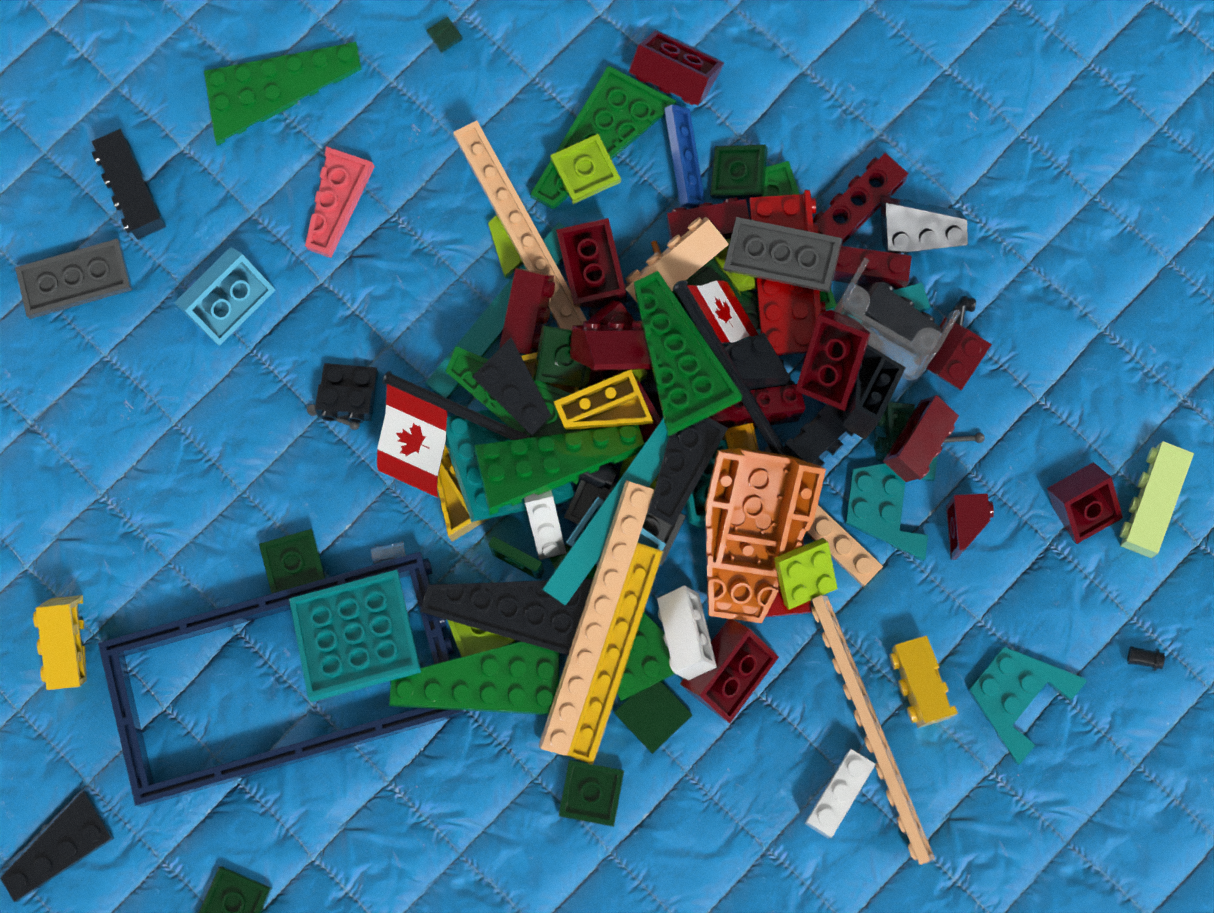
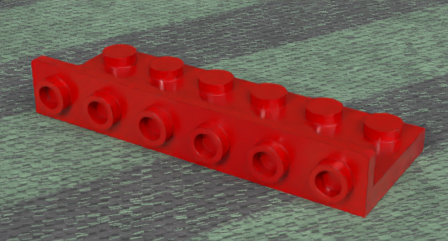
M804 190L803 194L753 197L749 199L751 220L819 233L818 224H813L812 214H816L815 197L811 198L810 190ZM756 278L760 334L764 333L777 355L807 353L818 315L826 312L825 302H820L819 292L822 291Z

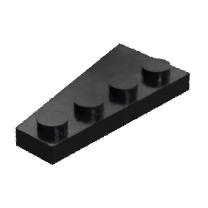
M82 791L0 877L14 902L20 901L114 839L88 793Z

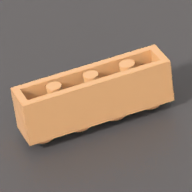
M707 217L695 219L687 227L689 231L682 237L677 235L667 243L669 248L661 254L659 252L653 254L646 261L648 265L641 271L636 269L626 277L625 289L636 302L635 281L658 271L671 291H673V287L677 282L686 281L729 245Z

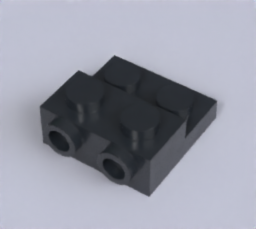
M324 363L322 380L318 386L315 405L317 416L326 421H336L337 418H341L357 424L371 421L378 369L376 367Z

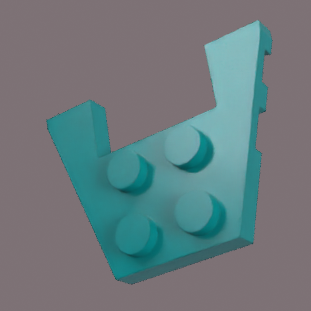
M938 456L933 458L929 465V472L920 480H935ZM885 463L853 469L845 524L875 539H880L900 551L911 554L918 560L924 561L926 558L928 535L900 531L905 481Z
M1003 647L968 691L997 732L998 738L1006 746L1013 761L1020 765L1034 748L1035 744L1013 727L1016 720L1046 683L1071 701L1087 680Z

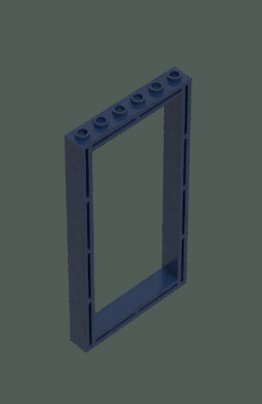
M421 552L98 643L135 806H148L464 715L465 710L418 708L154 784L125 656L291 609L290 598L394 570L398 571L400 578L411 575L418 605L421 610L427 587L431 585L428 575L433 574L429 558L424 559ZM421 612L434 665L450 661L449 654L454 653L450 636L446 638L444 636L442 627L447 626L446 620Z

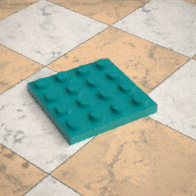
M489 409L477 411L484 416L505 424ZM456 415L447 417L446 447L471 522L526 511L525 500L522 498L521 503L514 506L508 504L500 507L497 513L489 516L475 455V445L510 441L511 439ZM570 482L551 490L555 504L572 501L575 495Z
M397 570L289 599L307 695L310 702L421 673L400 576Z

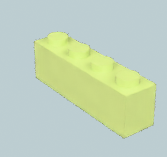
M1164 441L1156 448H1151L1146 460L1147 463H1150L1147 473H1142L1137 487L1141 488L1138 497L1132 499L1128 512H1131L1132 515L1129 522L1125 521L1119 537L1123 538L1121 547L1149 558H1153L1159 553L1194 453Z

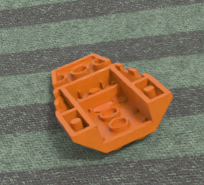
M744 448L717 451L705 504L709 616L755 623L763 622L778 593L779 579L774 558L802 546L803 543L801 541L806 531L810 530L814 521L826 471L824 467L792 456Z

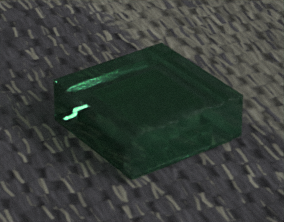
M448 16L426 30L428 36L441 53L463 40Z

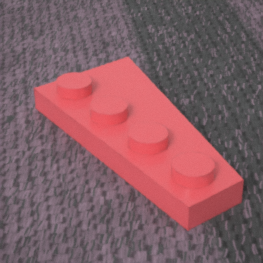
M326 146L325 165L321 169V184L319 192L317 191L315 212L311 216L305 247L309 251L331 258L375 166L371 161Z

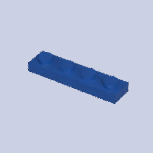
M671 104L664 109L680 206L697 208L698 205L705 203L691 113L688 108Z

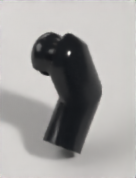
M967 295L960 297L952 309L950 320L963 326L965 312H973L975 310L976 299L968 298Z

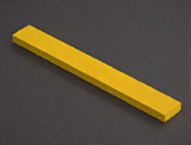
M637 542L567 754L569 757L594 764L664 551Z

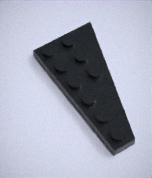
M584 579L566 606L543 590L549 580L428 585L420 612L569 655L593 579Z

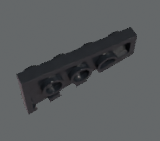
M707 417L669 436L649 509L650 514L674 526L728 429L727 427Z

